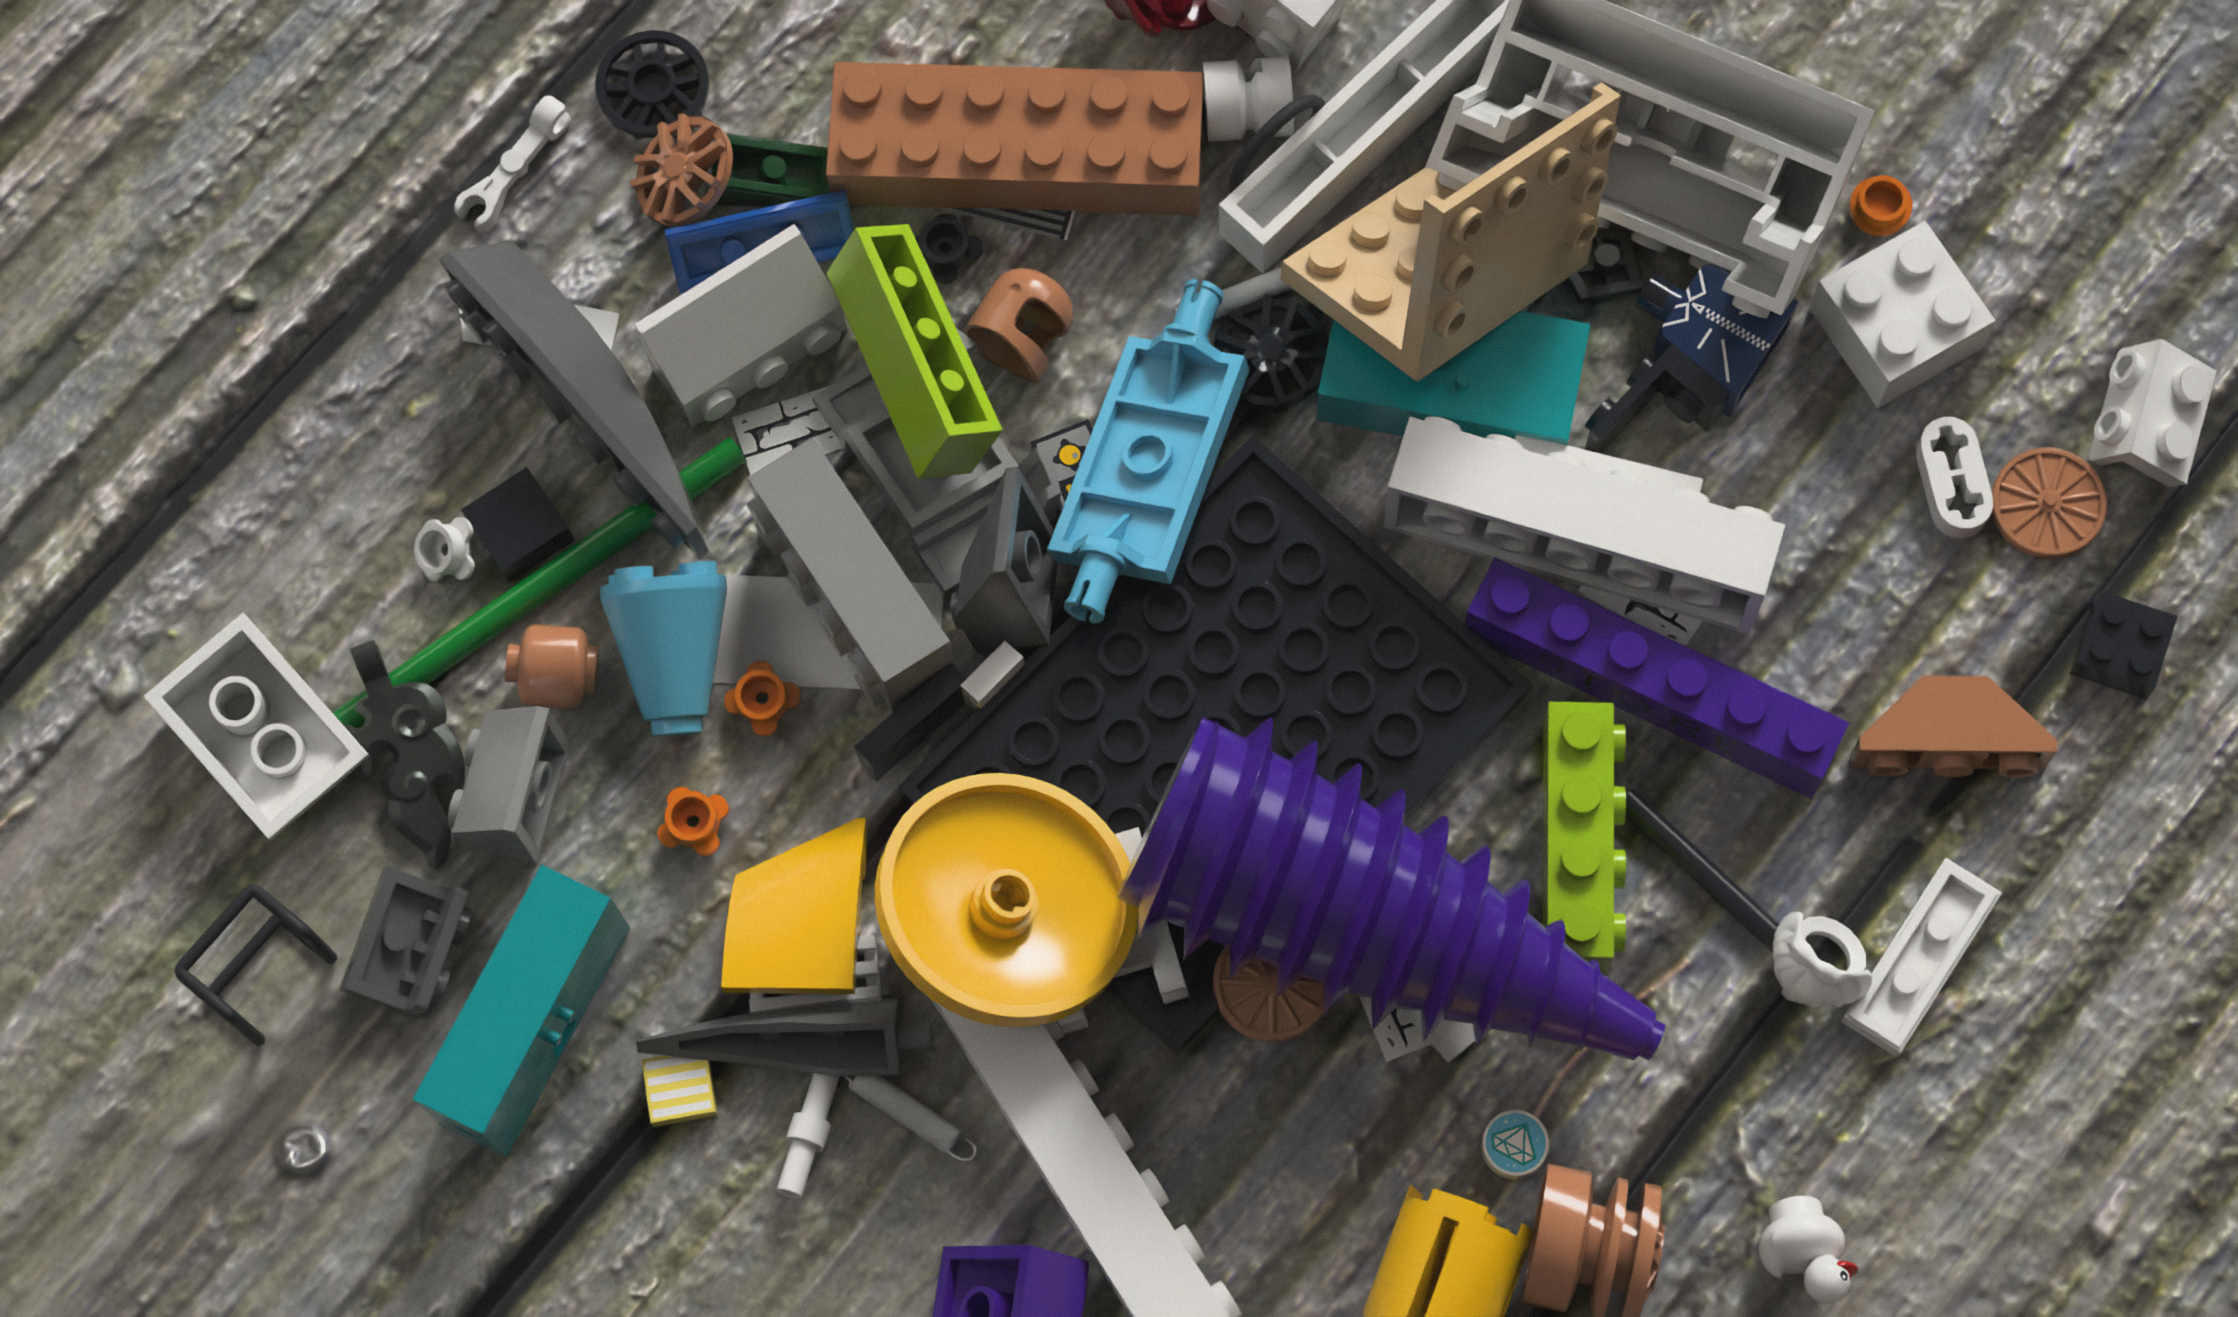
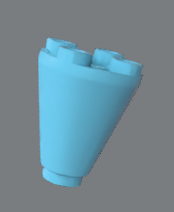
M716 561L679 564V570L671 571L670 576L654 577L653 566L615 569V575L608 576V584L599 587L600 599L643 720L651 722L652 737L678 736L703 732L701 717L708 716L728 590L727 578L725 575L718 574Z

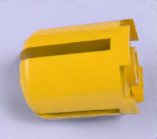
M1409 1185L1365 1304L1363 1317H1505L1535 1231L1521 1223L1519 1232L1515 1235L1510 1232L1511 1230L1495 1225L1497 1218L1488 1213L1489 1208L1434 1188H1432L1428 1201L1422 1200L1424 1196L1412 1185Z

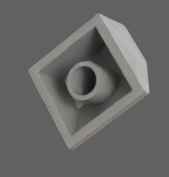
M530 706L486 711L481 730H472L465 751V764L470 767L464 790L457 789L454 792L448 811V825L453 827L452 834L464 849L538 865L571 745L549 708Z

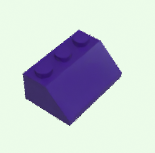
M1033 1245L943 1246L932 1317H1082L1090 1261Z

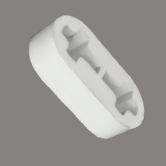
M1941 417L1933 420L1925 427L1916 447V459L1931 517L1936 527L1945 535L1953 538H1969L1984 528L1993 509V496L1978 439L1972 427L1961 419ZM1940 436H1946L1949 445L1961 446L1954 458L1953 465L1955 470H1950L1944 452H1933L1932 450L1935 448ZM1954 485H1959L1962 499L1965 503L1976 504L1969 519H1963L1959 510L1949 511L1947 508L1955 497Z

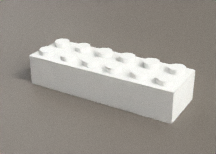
M1433 416L1426 417L1425 420L1409 417L1387 486L1384 528L1491 560L1496 557L1515 567L1593 588L1750 635L1765 597L1785 524L1772 521V517L1768 513L1754 507L1738 506L1734 510L1709 503L1710 500L1707 496L1695 490L1675 488L1670 492L1647 485V481L1643 477L1629 471L1613 470L1610 474L1585 467L1582 460L1570 454L1552 452L1545 456L1523 449L1521 443L1510 437L1498 434H1490L1486 438L1462 432L1460 426L1450 420Z

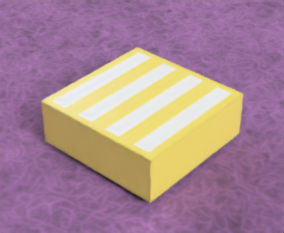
M664 1055L641 1059L650 1123L653 1127L718 1116L710 1060Z

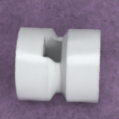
M1289 56L1256 58L1249 69H1243L1237 60L1203 62L1208 142L1242 140L1247 130H1254L1257 133L1272 116L1293 101ZM1294 118L1284 125L1272 138L1294 135Z

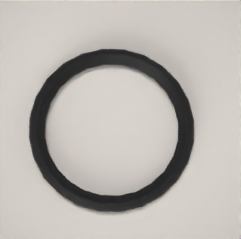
M1310 94L1293 100L1260 128L1244 148L1233 167L1228 184L1230 193L1243 182L1254 159L1284 125L1304 110L1312 107L1310 120L1325 105L1321 97Z

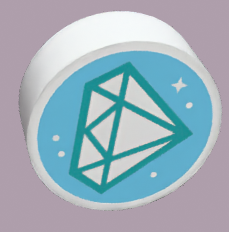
M1521 1110L1502 1112L1489 1122L1484 1131L1481 1143L1482 1155L1488 1167L1497 1175L1512 1180L1527 1178L1536 1173L1546 1159L1549 1149L1547 1131L1541 1121L1528 1112Z

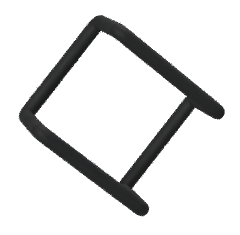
M252 884L246 886L179 960L175 966V975L184 986L253 1044L261 1046L265 1043V1036L218 995L280 925L326 963L334 964L337 961V955L307 924L265 889ZM252 898L256 899L274 915L267 920L213 983L207 987L188 970Z

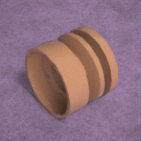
M1547 1164L1533 1226L1535 1233L1527 1259L1522 1304L1566 1312L1573 1299L1577 1285L1581 1284L1591 1286L1590 1308L1592 1317H1604L1611 1291L1621 1292L1618 1317H1640L1643 1305L1654 1290L1663 1248L1665 1225H1663L1661 1213V1186L1644 1183L1636 1212L1626 1210L1628 1179L1617 1178L1610 1191L1606 1205L1602 1206L1592 1204L1593 1182L1591 1172Z

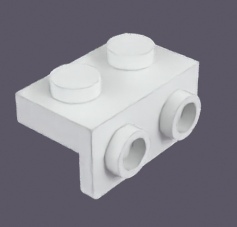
M2163 339L2122 348L2110 369V382L2101 415L2094 427L2095 437L2089 460L2099 466L2123 461L2169 488L2187 484L2217 371Z

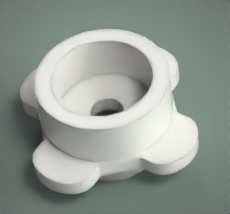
M457 517L449 524H442L440 520L431 519L424 524L418 533L414 544L415 559L430 581H441L445 575H454L458 580H465L472 575L475 567L474 560L471 558L473 554L471 542L473 527L468 519Z

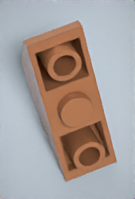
M1922 675L1859 737L1850 754L1851 767H1868V772L1871 775L1885 777L1903 775L1908 772V768H1934V774L1937 776L1961 777L1972 774L1973 768L1999 769V775L2003 777L2024 778L2037 775L2039 769H2045L2057 753V739L1988 676Z

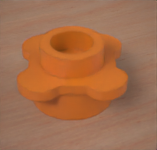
M755 661L748 666L747 673L740 678L736 687L727 691L724 697V704L729 713L733 715L741 714L751 722L755 734L770 736L777 731L778 720L786 710L798 706L801 693L796 684L792 682L784 683L773 673V668L768 662ZM760 693L768 695V701L765 704L757 702V696Z
M686 787L673 789L667 796L668 805L665 810V823L657 831L661 844L669 849L675 848L678 845L694 848L700 856L712 855L720 846V840L717 837L720 822L729 814L727 801L718 794L707 797L701 792L690 791ZM692 816L699 818V823L695 827L687 824L688 819Z

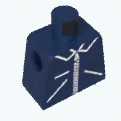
M1703 265L1686 291L1656 274L1653 275L1636 304L1637 308L1664 323L1657 335L1653 354L1658 359L1673 344L1730 391L1723 414L1731 417L1790 327L1799 301L1793 299L1782 315L1770 311L1768 318H1761L1735 307L1732 304L1735 296L1722 291L1726 278L1731 274L1710 265Z

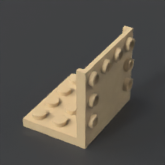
M1599 83L1593 87L1591 101L1588 105L1458 191L1439 183L1440 173L1425 167L1283 260L1280 280L1418 382L1588 264L1592 239L1599 227L1597 214L1601 194L1608 181L1606 169L1610 149L1618 131L1615 123L1621 95L1604 83Z

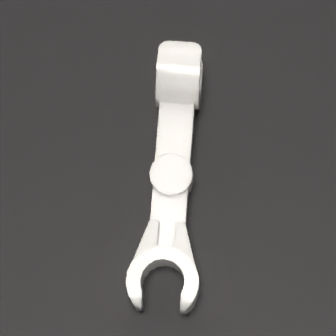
M545 96L539 101L531 114L530 126L512 149L502 155L500 164L492 174L463 191L457 197L454 210L458 218L464 219L470 208L474 205L484 204L486 209L477 218L474 227L480 233L489 232L495 227L507 196V191L518 178L526 174L528 165L546 142L559 138L570 125L571 117L565 111L563 103L552 96Z

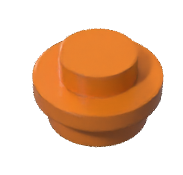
M1887 175L1870 177L1860 182L1854 189L1849 202L1850 216L1855 225L1867 234L1880 237L1893 235L1903 229L1909 221L1913 208L1912 198L1907 188L1896 178Z

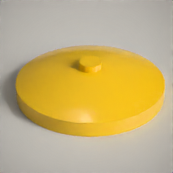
M985 773L967 776L950 781L924 795L911 806L894 828L881 855L875 880V907L880 931L889 952L906 977L921 992L945 1009L979 1023L1003 1027H1031L1051 1023L1078 1012L1097 998L1111 983L1128 956L1137 930L1138 908L1117 899L1130 862L1125 850L1108 825L1090 807L1067 791L1050 783L1016 774Z

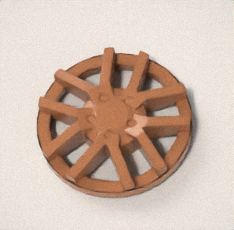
M678 114V120L669 125L664 122L657 125L658 134L649 143L643 155H636L633 162L639 166L636 179L630 180L631 187L636 189L637 199L643 210L642 213L652 220L669 227L684 226L704 216L723 194L731 175L733 163L730 140L719 125L705 117ZM694 128H700L694 133ZM676 135H677V144H676L675 139H674V136H676ZM720 159L715 178L708 173V168ZM651 168H658V172L650 175ZM706 181L711 187L702 198L697 191ZM688 198L694 207L680 213Z

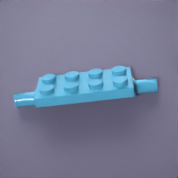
M1191 279L1186 282L1184 293L1172 324L1166 325L1162 333L1154 339L1128 337L1047 548L1054 562L1080 566L1070 595L1064 603V609L1068 614L1081 621H1086L1089 610L1092 611L1089 618L1091 623H1100L1104 619L1107 603L1119 575L1167 584L1172 582L1250 370L1245 356L1221 352L1210 344L1207 336L1217 309L1222 303L1224 294L1220 288L1208 281L1203 280L1199 294L1196 292L1199 285L1198 279Z

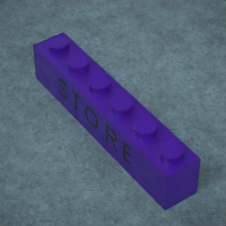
M1494 557L1467 610L1465 625L1492 649L1606 703H1614L1615 707L1810 799H1813L1849 725V722L1496 557Z

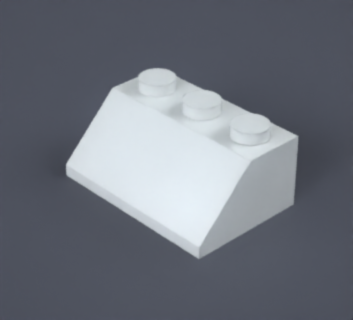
M795 224L634 324L653 372L691 427H694L703 420L710 422L721 418L735 406L736 399L756 386L758 388H766L773 385L787 373L791 364L808 353L817 355L825 352L839 340L841 332L848 329L843 309L837 296Z

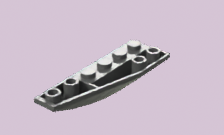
M513 241L448 251L439 260L451 280L444 286V289L463 312L460 314L461 319L477 339L483 344L488 340L493 343L500 351L497 355L499 360L520 384L528 378L532 380L541 390L535 397L549 416L559 425L568 419L576 427L579 433L574 436V439L583 452L597 466L606 460L618 472L612 479L623 495L635 507H638L644 501L657 514L651 520L653 525L674 549H677L684 543L699 560L709 553L689 492L652 414L622 364L591 323Z

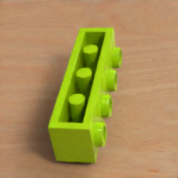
M910 225L857 227L830 266L827 275L918 479L970 474L977 467L1003 429Z
M1549 701L1543 722L1542 925L1546 927L1556 920H1562L1565 925L1564 943L1587 962L1597 960L1600 972L1607 975L1614 959V953H1624L1626 944L1625 913H1614V889H1624L1626 880L1625 850L1614 849V825L1624 826L1626 815L1625 787L1614 786V763H1624L1626 728L1625 724H1614V703Z

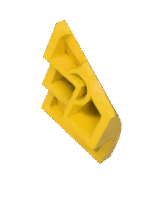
M856 818L735 875L724 941L721 988L724 993L855 994L857 938L860 936L862 879H865L866 818Z

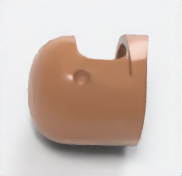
M1028 268L1011 269L1000 275L991 286L963 331L964 334L977 343L975 350L987 360L1026 381L1038 384L1050 367L1048 358L1044 354L1045 349L1055 339L1064 337L1073 323L1074 312L1071 299L1062 286L1046 274ZM1025 320H1030L1038 328L1026 336L1020 331Z

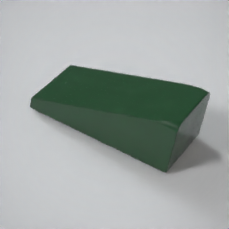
M726 133L732 146L733 163L727 186L716 204L769 207L830 193L826 177L828 148ZM720 159L708 168V173L715 178ZM705 182L704 196L708 193L711 185L707 182Z

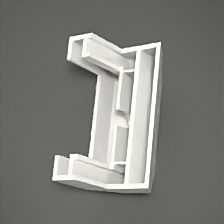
M1509 0L1477 83L1453 95L1425 167L1440 173L1439 183L1458 191L1590 103L1562 91L1570 69L1621 89V98L1615 123L1618 131L1611 145L1606 169L1608 181L1601 194L1597 214L1599 227L1609 228L1610 223L1614 222L1633 230L1631 239L1649 249L1666 252L1669 245L1691 254L1689 264L1698 269L1703 265H1710L1723 271L1727 269L1731 271V274L1726 278L1722 291L1735 296L1732 301L1735 307L1761 318H1768L1770 311L1782 315L1794 299L1833 215L1864 143L1875 110L1606 0ZM1734 136L1779 154L1771 176L1725 158Z

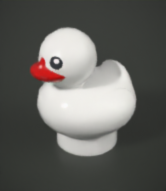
M1794 1196L1774 1203L1768 1211L1770 1225L1766 1227L1759 1238V1256L1766 1270L1776 1278H1781L1783 1273H1804L1805 1289L1815 1301L1824 1304H1834L1842 1300L1850 1289L1851 1277L1858 1273V1267L1852 1262L1839 1260L1845 1247V1235L1841 1227L1830 1217L1823 1214L1822 1204L1816 1198Z

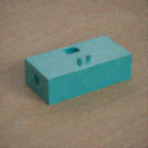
M1519 311L1416 382L1333 319L1318 391L1317 421L1404 436L1409 417L1425 420L1426 417L1433 416L1450 420L1459 425L1462 432L1483 438L1490 434H1498L1515 439L1516 435L1568 445L1591 324Z
M541 864L413 1097V1100L438 1124L507 1158L631 929L610 897Z

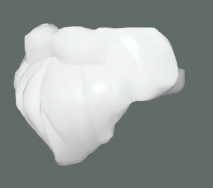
M1799 911L1791 912L1783 917L1774 934L1772 958L1774 959L1775 976L1782 987L1781 993L1786 1000L1822 1009L1824 1007H1840L1844 1004H1850L1867 994L1872 984V973L1868 969L1864 971L1866 967V953L1860 940L1849 928L1836 920L1823 916L1808 917L1803 920V913ZM1812 935H1820L1837 943L1847 958V970H1839L1833 965L1818 959L1814 950L1805 939Z

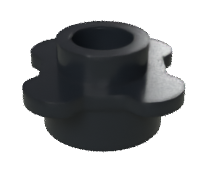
M950 213L936 216L934 220L925 225L920 236L915 237L928 267L933 271L934 279L942 284L954 282L958 277V270L968 261L979 259L983 251L981 240L977 236H969L964 225L958 221L955 215ZM943 244H949L952 247L948 253L940 251V247Z

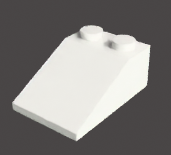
M244 612L143 696L270 841L370 757Z

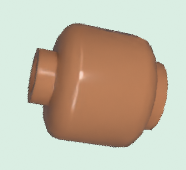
M532 624L524 631L521 645L508 644L505 682L517 683L518 697L524 705L569 710L576 709L583 702L585 695H595L599 645H590L587 633L581 628Z

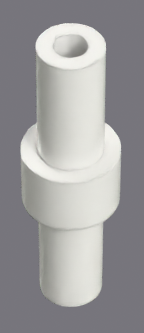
M813 1073L802 1110L793 1114L786 1136V1141L791 1145L776 1189L778 1193L795 1199L802 1198L815 1153L824 1150L831 1124L826 1119L840 1076L835 1077Z

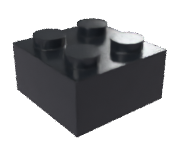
M2099 590L2091 603L2069 674L2147 700L2156 687L2178 616Z

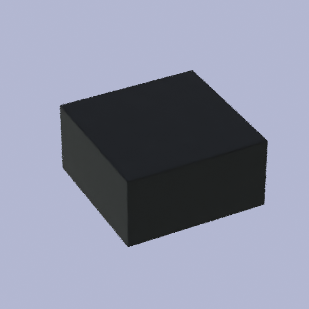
M527 467L461 509L464 517L472 524L473 531L509 583L575 540L569 527Z

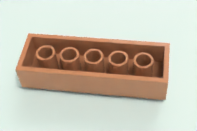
M834 62L826 169L830 193L846 190L849 205L1075 210V212L1199 216L1204 119L1203 72Z

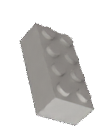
M813 437L747 477L755 498L747 503V507L757 522L754 526L774 557L781 553L780 556L790 572L787 576L804 604L808 607L814 602H818L814 607L823 622L821 627L826 637L840 657L851 652L852 655L848 656V659L857 673L854 677L874 708L884 702L892 714L945 666L952 663L956 667L950 640Z

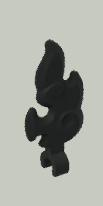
M371 640L350 648L368 696L359 701L355 706V711L365 718L363 726L355 728L351 725H345L344 727L370 755L353 771L364 780L370 779L373 776L371 765L376 753L384 749L393 753L394 761L382 775L380 781L381 790L388 799L387 805L390 819L398 832L424 852L428 865L431 868H439L449 853L452 834L451 827L448 825L447 815L436 797V790L442 784L448 785L453 792L457 789L462 790L465 780L463 753L457 739L446 725V706L437 690L421 682H408L393 686L379 647L375 640Z

